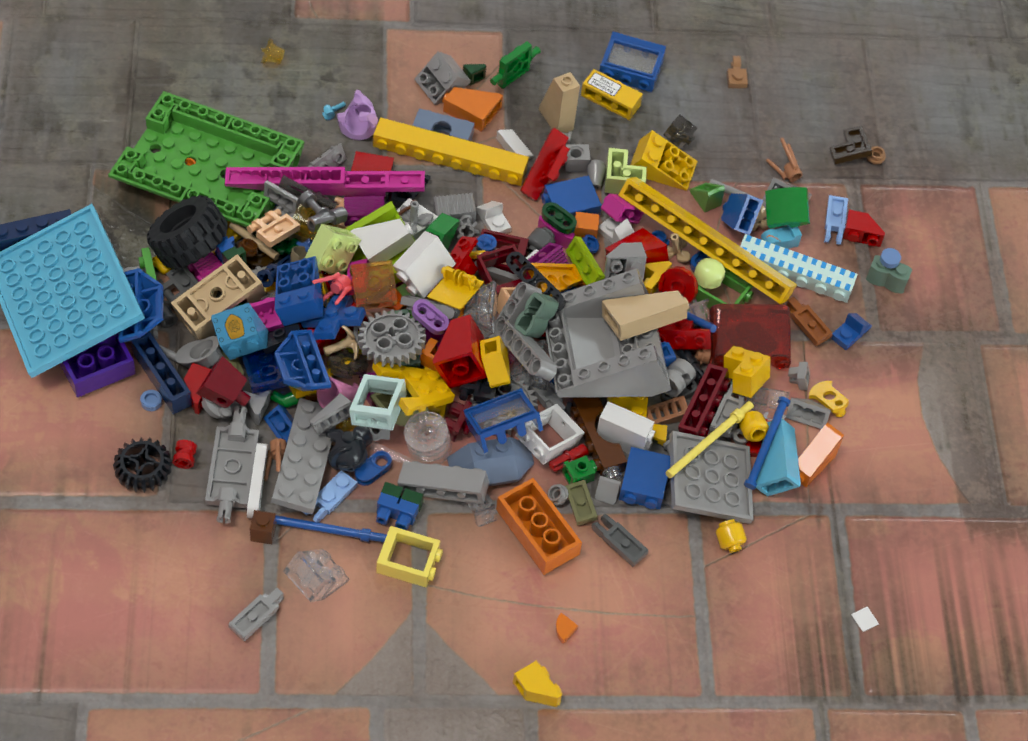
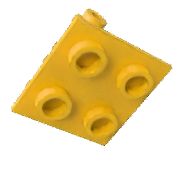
M444 266L441 269V274H443L444 278L427 297L461 310L484 284V281L478 280L475 275H469L459 269L455 271L451 266Z

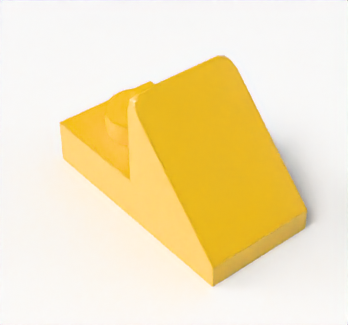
M670 261L646 263L644 284L649 294H654L658 290L661 275L672 266Z

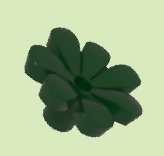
M289 237L274 245L273 250L278 251L282 258H285L288 254H291L293 247L299 245L296 244V238H292L289 241Z

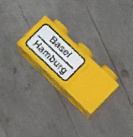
M595 69L582 83L581 90L582 97L629 121L641 106L643 96L636 89H632Z

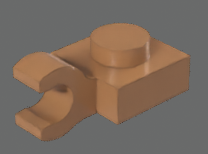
M733 56L731 69L727 70L728 88H747L746 69H741L740 56Z

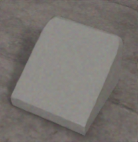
M600 476L595 499L614 505L621 482Z

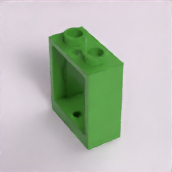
M724 267L725 276L722 283L741 294L733 306L705 291L706 288L698 285V293L694 300L731 321L735 315L738 316L741 313L743 304L751 300L754 292H752L753 286Z

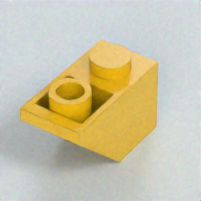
M500 336L481 340V358L490 387L494 388L510 384L508 349Z
M537 660L514 673L513 684L524 700L553 707L560 705L562 697L560 687L556 683H552L547 669L544 666H540Z

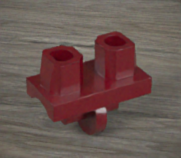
M453 401L448 413L457 417L458 420L455 421L446 417L441 427V430L450 434L449 440L455 441L460 428H463L462 433L464 435H468L471 432L467 426L463 410L470 408L472 402L466 401L465 405Z

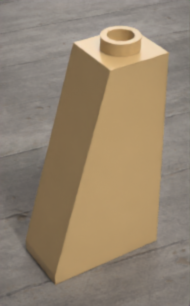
M571 72L552 80L539 106V111L550 127L564 133L574 130L580 85Z
M678 290L602 301V317L620 341L686 319L687 309H689L688 300Z

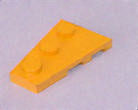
M531 263L559 292L577 286L582 281L575 264ZM529 270L528 272L532 278L534 276V271ZM540 284L538 288L545 292L547 284Z

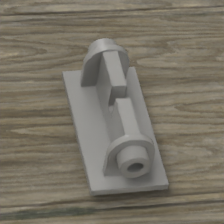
M342 144L331 146L329 150L321 155V158L318 157L313 162H310L308 167H337L346 160Z

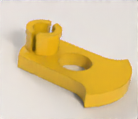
M823 381L814 385L809 392V399L818 400L826 408L830 409L836 417L844 416L849 400L832 386L833 382ZM830 394L835 396V398L828 400L824 396Z

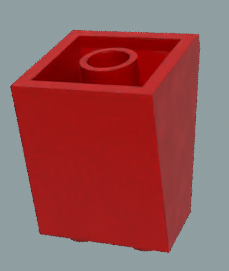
M470 314L450 321L433 358V365L449 388L487 378L480 348V341L485 340V337Z

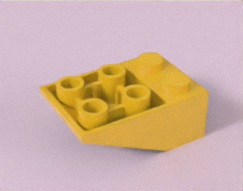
M652 130L639 140L630 165L647 167V180L686 191L692 179L697 160Z

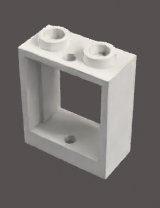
M555 404L539 414L542 426L549 424L564 441L549 448L534 432L537 430V427L532 420L525 423L527 431L525 436L521 437L516 433L517 438L542 464H545L563 454V451H569L578 446L585 432L558 404Z

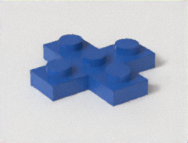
M339 294L331 297L327 307L323 308L322 317L301 322L303 328L316 327L313 332L315 340L335 339L340 327L343 325H361L366 315L365 308L351 306L353 303L351 295H345L342 301L335 305L334 303L340 296Z

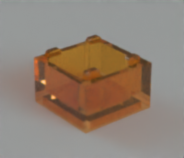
M392 260L353 264L350 266L354 307L372 309L396 306L398 299Z

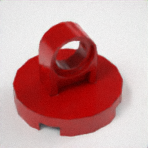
M675 266L669 268L661 275L658 289L659 292L678 290L690 303L698 293V283L690 270L685 267Z

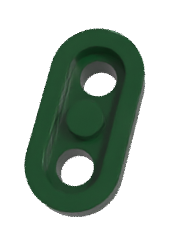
M548 202L543 205L541 212L543 220L563 234H571L575 231L577 220L571 213L554 202Z

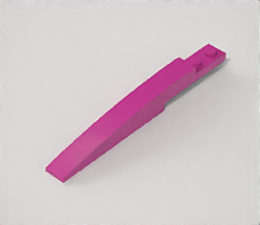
M226 167L225 186L264 190V183L268 180L288 191L299 194L310 190L315 195L386 196V192H425V171H346L345 167Z

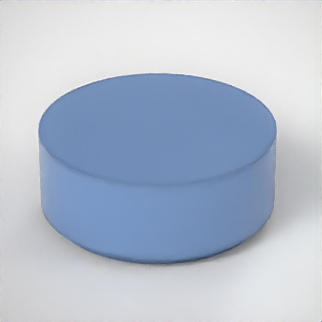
M893 248L883 250L880 256L881 264L887 268L897 267L901 260L900 253Z
M147 390L140 397L141 406L146 411H156L162 405L161 394L156 390Z

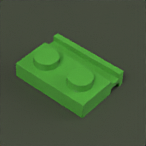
M141 248L142 257H138L140 269H143L144 273L157 280L150 248Z

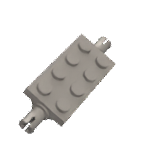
M239 406L234 407L233 421L230 425L226 427L217 426L205 505L219 506L217 516L219 523H223V519H225V524L231 522L232 507L247 508L256 445L259 441V430H251L246 426L247 408L241 406V413Z

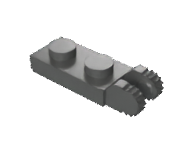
M606 514L601 516V521L609 529L608 531L597 522L591 525L593 531L632 567L649 552L620 523H616Z

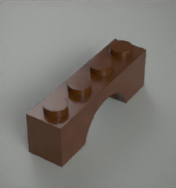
M575 397L573 398L572 407H570V414L573 419H576L578 426L585 432L583 435L585 446L589 454L591 453L600 476L607 477L624 472L627 459L620 444L604 440L595 429V425L599 422V418L604 410L600 398Z

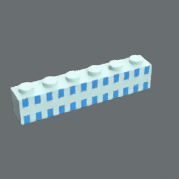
M745 234L740 247L796 283L797 286L832 297L838 301L848 302L858 275L857 273Z

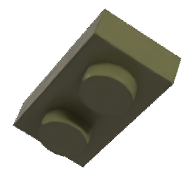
M585 480L565 485L568 489V500L577 526L598 520Z

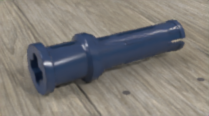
M288 254L276 264H269L265 269L258 272L257 277L262 282L263 287H270L276 282L277 266L290 263L291 254Z

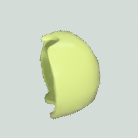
M704 258L697 264L694 276L698 285L703 288H718L724 279L725 269L718 260Z

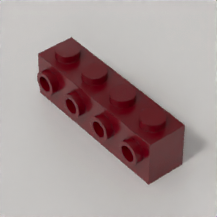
M708 364L678 426L679 432L707 437L708 427L714 419L716 410L719 408L725 392H728L731 386L727 368Z

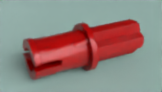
M580 444L570 451H563L562 455L549 461L550 470L557 472L563 468L564 462H571L588 456L587 447L584 444Z

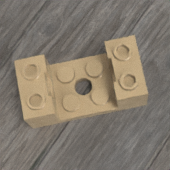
M237 254L172 301L171 305L179 320L195 339L201 340L216 335L211 319L212 315L234 308L243 300L245 303L262 301L267 295L262 282ZM222 291V295L219 298L212 297L213 292Z

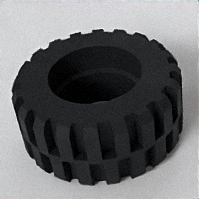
M202 195L192 196L189 199L181 200L178 204L172 205L160 217L158 216L147 233V243L164 266L172 269L187 267L189 264H194L199 259L205 258L209 252L215 250L216 246L223 241V237L227 233V220L211 198Z

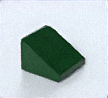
M485 64L463 65V72L471 80L469 85H473L486 78L487 66Z

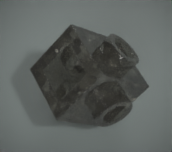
M679 114L663 136L681 149L685 144L690 145L696 137L693 134L698 128Z

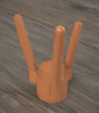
M782 137L780 141L790 161L784 166V172L770 159H767L766 162L782 176L783 180L789 179L790 182H794L800 179L803 173L798 166L791 145L786 144Z
M277 438L270 442L264 481L268 480L272 458L276 460V471L280 472L281 461L287 445L286 440Z

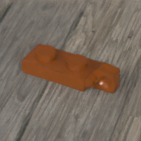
M795 297L787 300L786 308L789 310L790 317L815 346L832 337L833 334L809 305H801Z

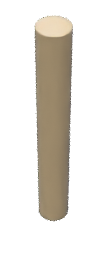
M231 222L229 228L244 239L254 240L258 245V249L272 259H278L280 255L278 252L269 248L239 224Z

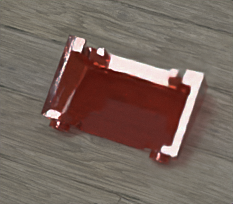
M716 304L710 307L706 321L716 325L717 329L715 332H711L712 346L708 364L724 368V355L733 346L770 356L771 365L777 369L790 367L791 322L790 308L788 306L772 304Z

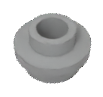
M562 484L553 485L548 490V497L554 505H562L568 498V489Z

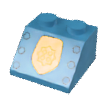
M250 303L211 316L219 345L229 360L267 348L268 329Z

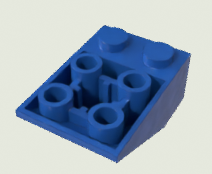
M316 256L277 266L275 311L284 326L323 316L321 283H312L313 280L320 278Z

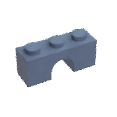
M420 108L412 125L468 141L472 140L474 134L473 122Z

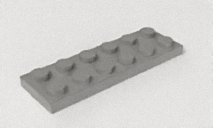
M299 398L271 499L273 504L312 515L332 443L330 438L326 437V432L336 428L335 425L320 435L316 434L310 420L323 409L317 402Z

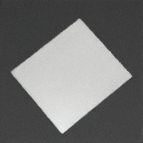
M868 607L851 614L863 632L879 624Z

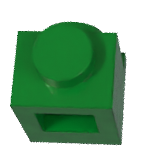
M587 456L571 462H564L562 474L568 484L585 480L587 484L594 481L597 466L593 460L589 461Z

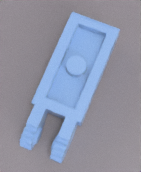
M829 195L824 227V242L829 243L831 231L838 232L836 244L841 245L846 224L848 198Z
M341 470L318 493L315 508L318 506L320 509L314 515L313 521L320 522L327 514H330L357 487V481Z

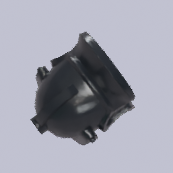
M357 426L353 431L343 432L341 429L327 431L326 437L336 442V445H331L330 447L331 451L327 456L328 462L333 469L339 471L353 472L361 467L368 456L366 447L373 441L370 430L364 426Z

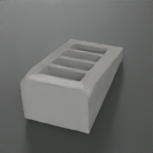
M338 394L310 420L316 434L320 435L350 417L349 409L352 402L343 394Z

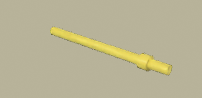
M748 401L741 408H736L730 413V417L669 468L665 472L668 478L675 476L731 426L742 421L745 418V414L754 407L753 403Z

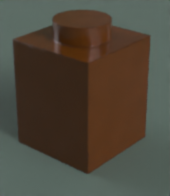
M254 510L250 526V541L272 545L276 530V513Z

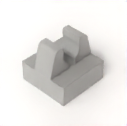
M799 362V367L789 368V382L798 384L799 390H808L810 379L808 362Z

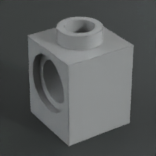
M566 144V147L570 150L567 154L568 159L565 163V172H588L587 166L590 164L589 144Z

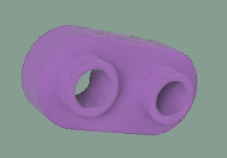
M420 299L414 303L412 316L435 335H441L446 332L449 319L445 314L427 300Z

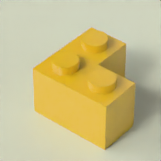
M733 346L724 355V368L728 369L729 378L733 379V393L752 398L770 378V356Z

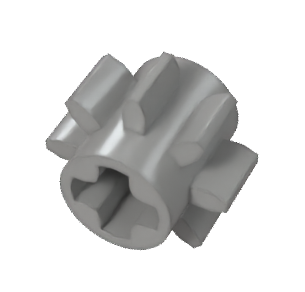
M469 217L464 222L459 219L460 227L458 226L456 231L460 233L457 234V238L462 236L474 237V233H479L478 229H474L477 221L471 223ZM466 226H469L470 230H472L468 234H465L464 230H462Z

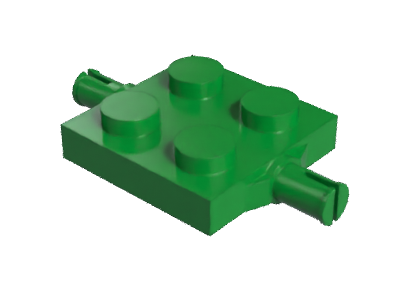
M528 41L518 45L511 53L504 55L500 59L499 72L490 79V83L493 86L498 83V86L502 89L507 87L529 71L533 57L541 53L540 48L535 46L532 49V45Z

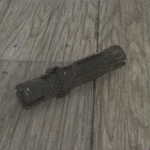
M283 175L278 185L299 197L303 192L310 190L317 197L318 200L316 202L321 207H327L329 210L335 209L337 202L323 196L322 192H315Z

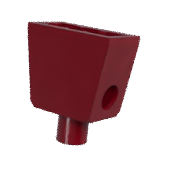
M223 356L213 365L196 392L197 395L223 408H228L234 401L244 407L251 398L250 395L242 391L247 382L246 377Z

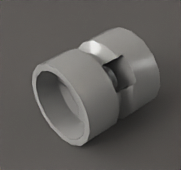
M678 358L668 367L667 372L671 390L664 393L671 397H677L696 378V371L688 361Z

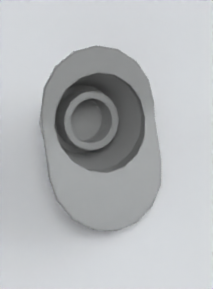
M217 336L187 343L177 351L175 360L180 364L195 363L207 368L211 367L223 356L218 346Z

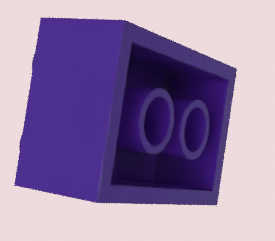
M119 332L60 363L76 397L136 374L134 360L125 343H120Z

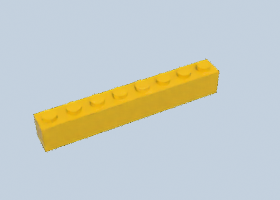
M381 117L373 134V147L429 161L437 165L448 166L456 170H463L513 185L522 186L528 168V156Z

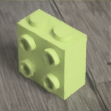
M321 224L305 258L316 256L319 272L325 271L330 275H334L337 272L344 274L361 239L349 230Z

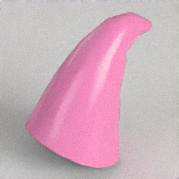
M329 377L332 384L331 388L317 390V400L320 406L324 408L340 393L353 402L359 385L353 383L351 386Z

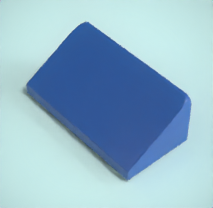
M278 404L264 417V420L277 438L284 439L287 442L293 417L285 407Z

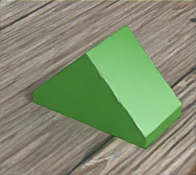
M703 183L689 190L705 213L721 206L725 187L724 185Z

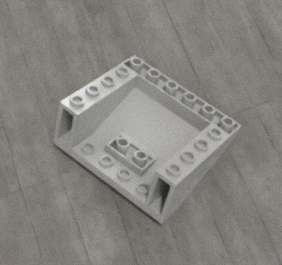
M637 268L561 293L566 301L565 307L548 320V326L545 330L549 355L557 366L554 384L558 397H652L671 390L658 328L620 341L602 317L603 300L649 294Z

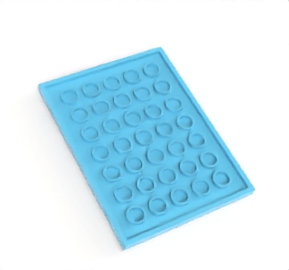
M93 204L0 251V304L31 378L145 319Z

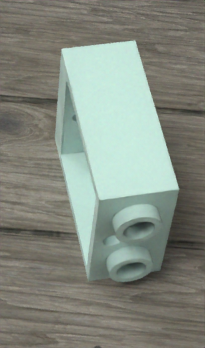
M364 374L349 409L352 425L393 430L401 411L398 405L399 400L407 396L405 379ZM368 392L393 395L388 409L364 406L363 404Z

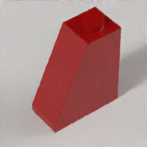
M644 228L605 248L606 255H608L621 243L642 242L647 256L646 263L669 261L667 244Z

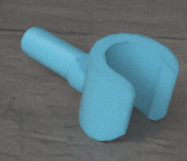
M345 102L332 107L325 105L323 108L324 112L322 113L325 120L333 119L335 116L334 112L346 106Z

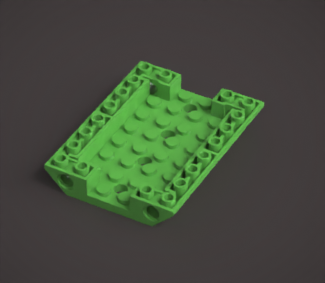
M163 91L145 118L147 129L134 148L128 146L125 148L108 176L179 203L181 200L189 199L192 196L202 195L209 197L226 220L247 227L251 225L253 220L261 219L265 216V213L273 210L276 203L270 201L269 197L264 196V190L258 191L225 186V178L221 176L226 174V167H298L304 141ZM153 149L160 150V152L152 153L151 151ZM192 158L196 163L188 166L185 160Z

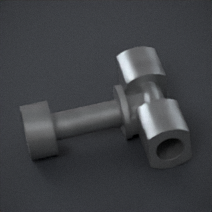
M310 190L303 192L299 197V202L305 208H311L316 213L315 216L308 218L307 226L310 231L317 232L321 224L332 223L337 225L347 221L348 212L344 207L329 210L327 207H321L316 202L317 197Z

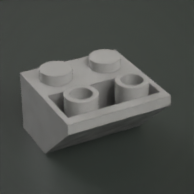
M439 51L415 78V81L435 105L442 103L444 95L447 92L449 93L454 87L465 88L471 81L450 55Z
M642 242L621 243L606 255L604 279L637 268L643 280L647 256Z

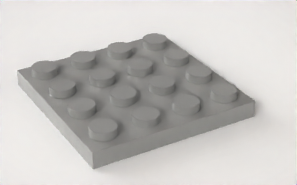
M672 431L669 435L670 468L706 437ZM715 440L671 478L672 509L727 520L735 519L737 522L750 524L754 520L752 489L744 486L745 480L749 478L751 473L750 446Z

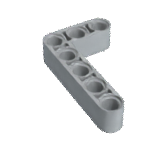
M520 282L495 320L493 331L497 336L501 337L506 347L531 375L550 381L556 375V364L532 337L525 336L514 328L516 319L525 310L529 297L535 292L542 294L540 288L526 282Z

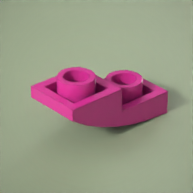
M541 215L539 216L538 227L550 229L555 235V244H560L563 246L562 248L567 249L575 233L563 234L543 220Z

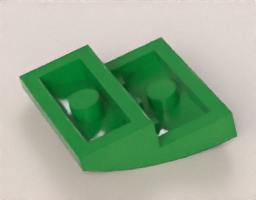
M788 187L765 191L767 226L770 229L785 225L793 228L810 224L808 189L806 187Z

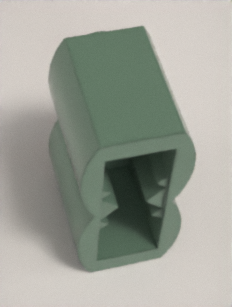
M875 255L866 280L873 285L885 286L894 293L902 294L913 269L903 263H899L895 268H887L881 264L880 255Z
M533 293L526 302L525 310L517 317L514 328L525 336L539 338L545 332L548 320L555 315L559 303L549 295Z

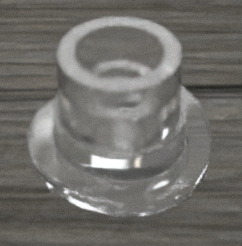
M696 299L692 300L693 304H689L687 311L704 320H708L707 304L710 302L709 299L699 302Z

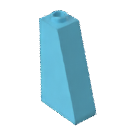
M784 419L780 421L756 481V488L767 497L798 488L801 485L795 428Z

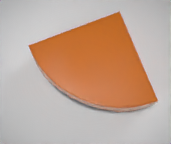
M561 612L556 621V632L559 640L564 644L578 629V625Z

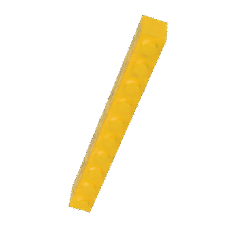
M637 177L626 180L618 196L672 232L678 234L679 237L712 259L718 260L724 267L779 304L789 299L797 286L796 283Z

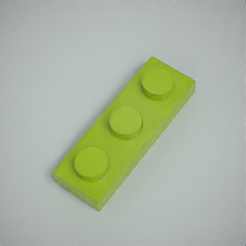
M575 236L566 249V253L572 263L575 264L584 283L588 285L603 280L605 275L583 239Z

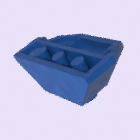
M140 268L126 271L125 275L145 319L120 331V343L144 336L163 321V285L144 273Z
M312 329L291 331L274 353L283 383L301 391L331 388L332 384Z

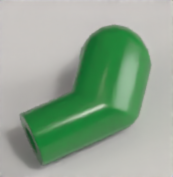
M274 391L270 400L285 408L297 405L299 398L296 399L292 392L283 395Z

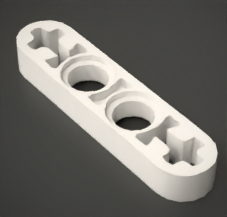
M257 443L247 518L253 517L254 510L260 511L268 444Z

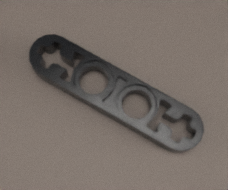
M515 251L507 256L506 264L522 282L535 287L543 283L547 284V289L542 294L549 296L552 294L555 299H558L559 305L556 312L561 311L565 307L566 301L563 295L520 252ZM514 259L519 260L523 266L521 269L513 262ZM527 271H534V276L531 279L527 280L524 278Z

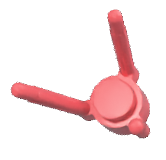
M339 272L312 281L313 284L332 280L330 285L331 291L323 296V302L333 294H340L334 303L335 305H338L345 295L352 290L350 278Z

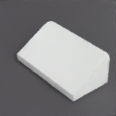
M512 129L497 131L496 139L506 151L528 156L529 159L533 158V154Z

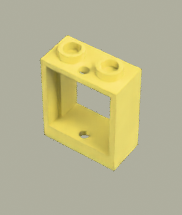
M390 526L377 560L376 573L427 587L429 580L433 581L436 573V568H434L435 562H440L443 550L440 549V540ZM397 541L431 551L424 571L390 562Z

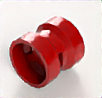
M190 440L177 441L173 464L181 469L192 468L195 462L193 455L196 453L197 445Z

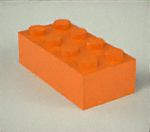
M534 477L497 498V512L544 575L580 555L581 540Z

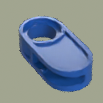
M378 451L367 458L361 467L355 469V480L362 486H368L387 473L392 463L390 454L385 451ZM383 458L387 461V464L379 466L376 464V460Z

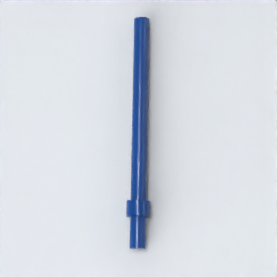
M276 515V524L360 538V541L370 542L371 540L384 543L387 534L371 532V529L366 528L359 530Z

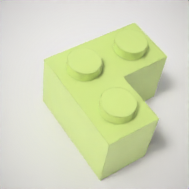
M609 148L604 193L619 194L626 180L632 177H637L646 183L647 167L627 165L628 150Z

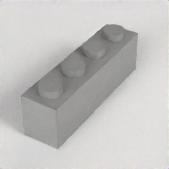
M404 461L397 483L398 486L403 487V493L406 488L424 494L423 497L484 504L489 479L487 472L479 468L467 469L460 466H442L437 463L425 464L418 461Z

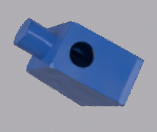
M731 194L728 201L723 204L722 209L724 212L721 220L732 229L750 235L764 200L749 194Z

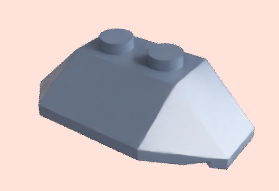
M506 437L507 441L504 444H500L497 439L487 440L488 452L486 453L483 452L478 442L465 445L447 457L448 466L479 468L486 471L489 486L519 482L529 468L534 465L532 452L520 440L512 437Z

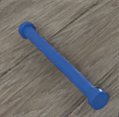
M780 396L777 402L779 404L749 478L744 482V486L749 489H756V481L785 409L790 405L791 401L786 397Z

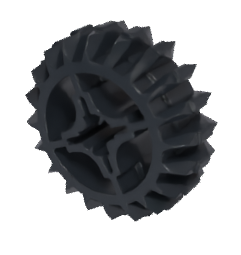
M140 437L139 441L136 442L132 438L130 445L124 442V449L118 448V455L114 457L113 469L115 470V477L119 479L121 485L125 484L127 490L133 487L135 492L138 489H142L145 493L146 488L154 491L155 485L161 487L162 481H167L168 475L171 474V455L166 450L165 445L160 446L158 440L152 443L150 437L147 441ZM149 455L154 456L155 458H157V459L159 460V462H158V461H155V459H153V458H150ZM126 468H130L131 471L136 472V475L129 472Z

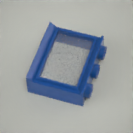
M612 31L599 72L616 81H620L624 85L652 92L664 60L666 46Z
M522 388L463 410L467 426L484 453L488 452L485 438L496 434L498 442L504 444L507 441L505 430L516 427L519 436H525L527 433L525 423L532 420L539 432L543 431L539 411H536Z

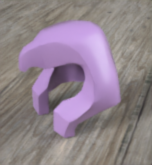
M360 90L355 91L354 98L346 111L337 114L338 125L343 135L355 140L371 137L378 124V118L371 101Z

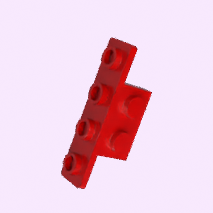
M556 128L551 129L520 189L523 194L533 201L538 199L546 184L557 180L560 175V167L568 159L567 154L570 149L565 145L569 138Z
M462 236L450 253L456 263L452 267L455 271L459 269L469 275H474L478 270L469 256L478 242L476 237Z
M683 319L658 328L661 342H669L672 349H711V330L694 329V321Z

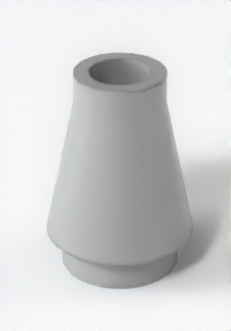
M591 160L587 166L588 175L595 190L601 189L606 166L601 160Z

